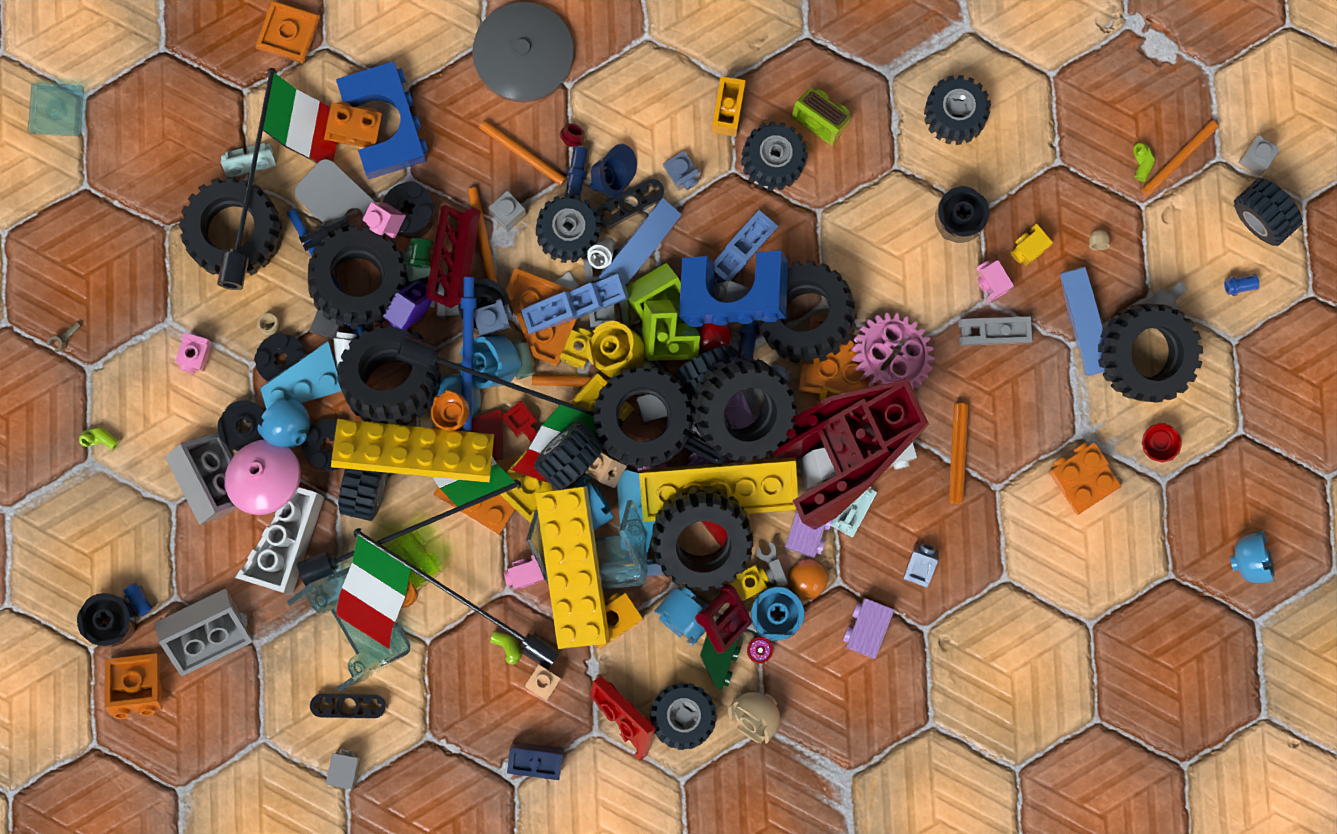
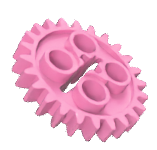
M885 313L882 319L879 315H876L872 321L869 319L857 331L860 335L853 339L857 344L851 350L858 354L852 358V361L860 362V365L855 369L856 371L863 370L865 372L861 377L862 380L868 377L871 379L869 387L875 383L883 385L907 379L912 389L914 387L917 389L929 377L927 373L933 369L929 364L934 360V357L928 354L934 348L926 346L930 337L923 338L921 336L925 330L920 329L917 331L915 329L917 326L916 321L910 325L908 324V316L901 321L899 320L898 313L890 318L888 313ZM886 333L893 337V341L887 338ZM902 337H904L905 342L894 354L893 359L887 364L884 371H882L881 366L899 344ZM906 348L910 349L914 356L909 355ZM872 352H876L879 355L880 360L876 359L873 356ZM893 367L900 371V375L893 371Z

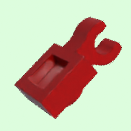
M520 401L503 414L501 418L517 438L524 433L528 440L532 442L537 434L532 426L537 423V420L523 402Z

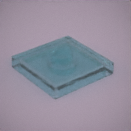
M32 83L28 133L34 135L80 137L84 87L82 85Z

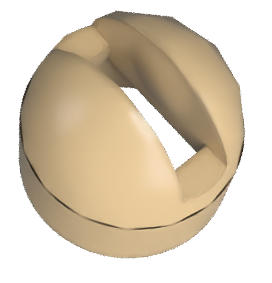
M1095 230L1089 238L1090 249L1106 250L1110 247V238L1105 230Z
M266 313L259 317L257 326L261 333L271 336L277 333L279 322L273 314Z

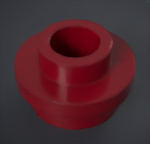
M567 124L566 127L561 129L560 138L567 146H581L585 140L584 130L576 124Z

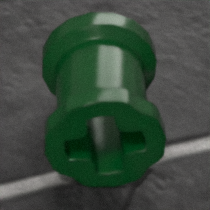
M421 238L410 239L412 253L411 260H408L407 265L415 268H431L429 252L430 247L433 246V241Z

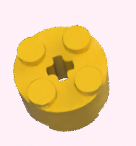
M607 321L600 324L594 329L591 339L587 341L586 354L588 360L610 378L621 374V371L629 368V370L636 369V366L645 365V346L642 338L620 322Z

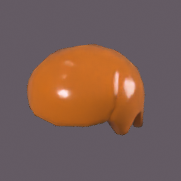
M445 390L444 393L435 396L434 404L431 408V418L438 428L446 431L461 428L470 415L469 404L464 396L459 393Z
M803 559L789 571L787 587L800 600L816 599L822 594L828 584V573L824 566L815 559Z

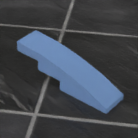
M664 198L659 200L629 239L622 244L613 256L611 264L604 268L597 279L601 281L615 274H622L626 285L682 214Z
M760 210L727 244L725 250L713 262L715 265L714 289L720 282H732L778 228V225Z
M1080 267L1061 272L1060 278L1069 322L1072 323L1076 345L1080 350L1084 374L1090 376L1105 372V368L1099 367L1098 362L1099 359H1102V353L1098 352V344L1103 345L1104 339L1100 337L1103 328L1086 268Z
M615 274L570 292L564 291L521 311L528 333L533 334L607 308L630 297L622 274Z

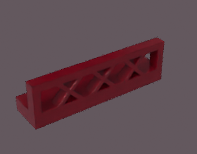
M448 205L441 207L425 297L449 308L461 304V298H464V277H470L480 210L471 207L464 212H460ZM448 215L457 219L456 229L452 230L448 222ZM448 236L453 245L450 252H448L444 245V237ZM443 258L449 267L448 274L444 275L440 267V260ZM438 281L441 282L445 290L444 296L435 292Z

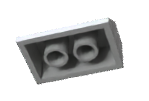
M218 432L181 443L165 456L199 525L221 518L238 509L229 499L225 489V473L233 456L227 445L220 439Z
M226 589L154 623L159 643L181 677L252 643L242 617Z

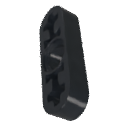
M649 179L624 192L619 197L602 204L596 214L600 217V225L604 228H612L657 204L664 196V187L660 181ZM649 186H652L653 189H659L656 197L648 195L644 197L646 203L642 204L641 197L637 192L641 191L643 196L648 193ZM628 197H633L638 202L637 207L633 210H627L623 206V201ZM619 203L620 211L624 215L620 216L618 211L612 215V221H609L607 218L602 219L604 210L611 213L617 210L615 204Z
M318 694L312 698L310 710L313 715L320 718L376 719L386 713L387 703L379 695ZM321 698H324L325 703H334L333 698H338L336 703L338 714H333V708H326L324 713H320V709L316 708V703H320ZM348 698L354 700L356 708L351 714H346L341 709L342 702ZM364 698L363 704H372L373 699H377V703L381 704L382 708L378 709L376 714H373L371 709H363L364 714L359 715L361 710L359 699Z

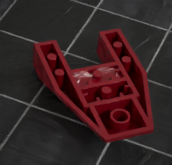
M900 380L830 396L792 418L795 421L792 430L788 429L786 434L789 437L785 442L781 440L777 444L779 449L772 453L773 457L776 459L795 457L796 459L823 443L837 474L792 500L802 523L816 530L837 518L871 487L927 428L929 422L909 380Z

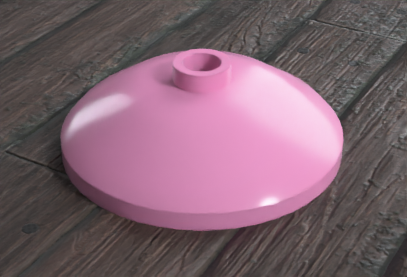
M265 440L255 441L244 446L231 459L225 473V489L229 499L240 510L253 515H265L279 510L292 499L298 489L301 478L299 461L290 448L277 447ZM259 468V472L253 474L254 470Z

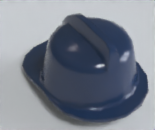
M625 144L615 145L603 159L597 161L592 166L590 189L607 194L612 198L619 197L636 174L637 160L634 151Z

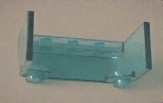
M627 500L623 519L619 526L620 536L595 538L602 589L640 586L646 581L648 568L645 527L633 500ZM535 510L526 541L548 584L538 510Z
M350 567L310 583L287 601L290 606L307 599L312 608L319 613L332 611L356 653L348 661V670L352 677L337 687L339 692L368 679L410 652V642L397 620L392 629L389 650L336 616L339 594Z

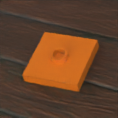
M272 0L255 45L256 49L304 64L320 21V15Z

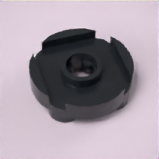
M278 333L266 338L259 345L254 361L258 373L268 382L285 369L287 370L300 361L307 354L303 345L296 338ZM278 354H286L285 360L287 364L276 366L275 362L277 359L275 357Z
M241 400L231 403L224 409L225 411L218 420L217 429L220 439L230 449L239 451L252 442L264 440L258 432V424L262 427L264 420L261 417L265 411L259 405ZM242 420H245L248 424L251 423V428L248 429L247 433L237 429V426L241 425Z
M331 419L314 423L310 427L306 440L302 443V450L307 461L315 468L326 472L341 469L331 467L333 447L331 452L322 449V445L325 443L324 440L329 439L331 442L335 440L337 421Z

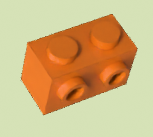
M346 102L331 103L324 140L362 148L376 145L382 113H378L375 109L369 107L355 108Z

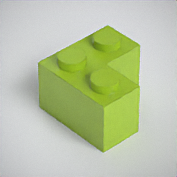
M670 300L644 302L642 340L645 346V356L648 361L693 359L699 354L700 335L695 327H691L686 323H676L677 312Z

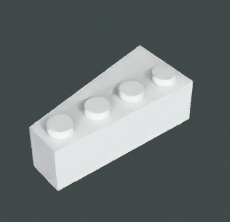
M913 442L890 467L894 466V469L898 470L910 466L909 462L917 458ZM825 448L813 450L798 459L806 489L816 487L837 475Z
M298 487L292 499L276 511L273 521L269 527H266L261 535L263 537L255 550L251 551L247 558L248 561L235 578L292 596L299 576L297 563L305 558L325 497L316 492Z

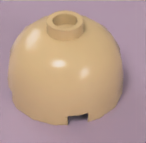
M758 692L743 694L728 708L730 719L733 721L736 718L741 724L738 729L749 739L760 744L763 740H765L766 744L773 738L781 721L780 712L776 706L777 702L768 694L764 695Z

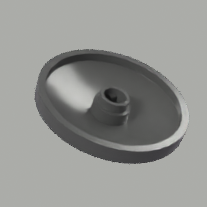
M530 2L511 3L492 12L478 28L473 43L474 65L481 81L497 96L513 102L538 101L554 93L567 79L574 59L572 37L563 20L552 10Z

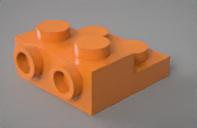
M1085 442L1073 451L1076 455L1070 459L1063 456L1052 464L1054 469L1049 472L1077 515L1122 487L1107 466L1109 463L1095 442L1090 446Z
M157 653L105 659V709L110 716L113 715L116 719H125L129 717V713L139 712L142 716H151L155 714V710H162V685L160 683L159 656Z

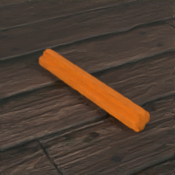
M955 403L953 410L949 503L962 504L964 497L968 404Z

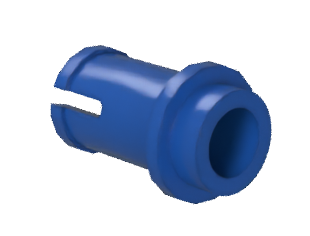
M1256 274L1237 278L1230 276L1229 279L1224 281L1225 291L1228 295L1237 296L1240 292L1258 290L1259 279Z
M136 582L123 590L125 593L124 598H128L138 617H142L153 610V607L141 591L143 587L138 586Z

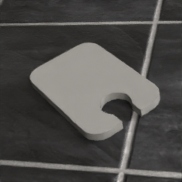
M327 159L318 162L295 188L297 199L325 225L343 218L346 212L352 208L360 210L364 217L370 203L375 202L336 164ZM346 223V224L340 226L339 228H342V227H344V226H346V225H350V224Z

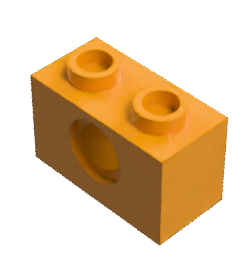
M720 76L711 133L736 137L746 80Z
M618 592L606 600L608 604L605 606L606 614L608 612H615L619 616V621L615 626H608L610 642L643 621V618L626 593L620 595ZM599 644L597 646L601 649L607 644Z

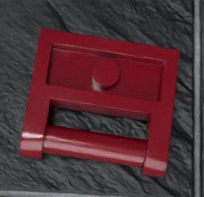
M730 584L724 585L716 599L705 610H700L695 616L697 623L704 627L717 653H725L752 624V620L737 590ZM728 601L730 606L715 621L713 616Z

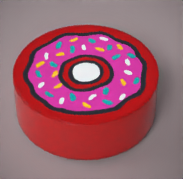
M754 638L747 646V655L754 663L762 664L772 657L773 646L766 638Z

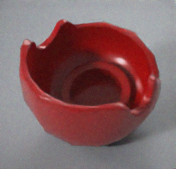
M707 323L701 327H695L700 335V355L719 346L730 345L731 330L728 324L715 325Z
M1158 423L1150 426L1143 434L1142 447L1145 454L1151 460L1164 463L1173 460L1180 453L1182 439L1173 426L1166 423Z

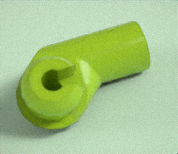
M1137 143L1133 148V152L1139 167L1134 178L1141 182H1146L1155 159L1147 145Z
M102 427L85 430L79 436V442L84 447L102 443L113 451L120 443V440Z
M494 630L490 642L504 648L507 655L505 660L508 664H517L522 657V650L517 639Z

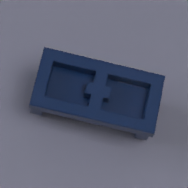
M512 742L507 774L559 780L564 748Z

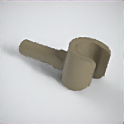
M76 322L60 337L53 336L49 338L47 345L51 346L58 340L59 347L54 351H64L67 347L66 341L81 326Z

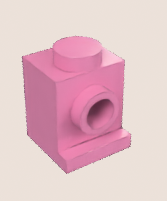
M371 202L363 221L370 226L369 229L379 235H384L385 233L395 238L406 215L387 203Z
M998 260L992 264L990 261H986L976 268L979 272L977 282L984 293H989L986 299L988 303L1008 293L1014 287Z
M183 332V339L175 363L181 366V371L195 374V371L204 372L213 343L206 338ZM194 349L195 355L192 358H188L189 350Z
M536 554L531 556L532 561L527 562V559L515 561L512 563V568L503 571L507 585H513L515 591L545 581Z

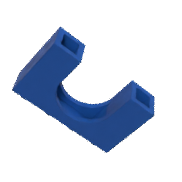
M393 61L336 79L342 101L349 103L352 107L372 101H384L393 105L400 112V125L392 138L358 150L368 180L426 162L424 154L429 153L425 139H419L417 133L421 126L417 114L412 116L409 108L414 106L410 92H404L402 83H405L406 79L402 68L397 69Z
M782 251L756 252L753 287L742 299L731 303H724L715 300L714 297L715 265L707 256L682 258L679 316L691 327H701L707 323L715 325H726L728 322L749 324L752 323V320L775 322L777 319L786 318L789 260Z

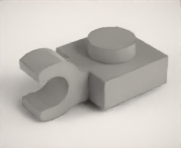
M1180 281L1167 294L1160 289L1146 303L1164 304L1172 306V309H1177L1178 306L1174 301L1188 288Z
M769 543L771 550L769 555H763L759 547L756 548L757 557L768 563L769 569L765 570L770 585L775 583L776 587L786 586L788 582L776 556L775 545Z

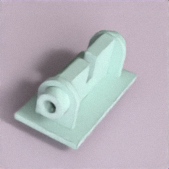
M265 142L260 144L255 171L276 166L271 144H266ZM255 145L248 147L249 154L246 155L243 148L229 152L226 151L225 155H221V164L226 177L240 176L250 172Z
M869 487L837 518L833 519L831 526L853 538L877 492Z

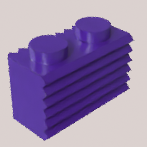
M415 280L395 293V297H393L391 305L388 306L389 309L386 310L384 318L393 327L402 330L407 329L413 323L423 318L432 302L431 299L425 297L427 285L419 280Z

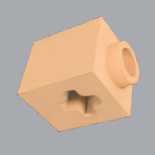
M601 451L595 462L584 473L605 485L615 488L627 466Z
M538 664L524 687L544 700L549 701L562 679Z

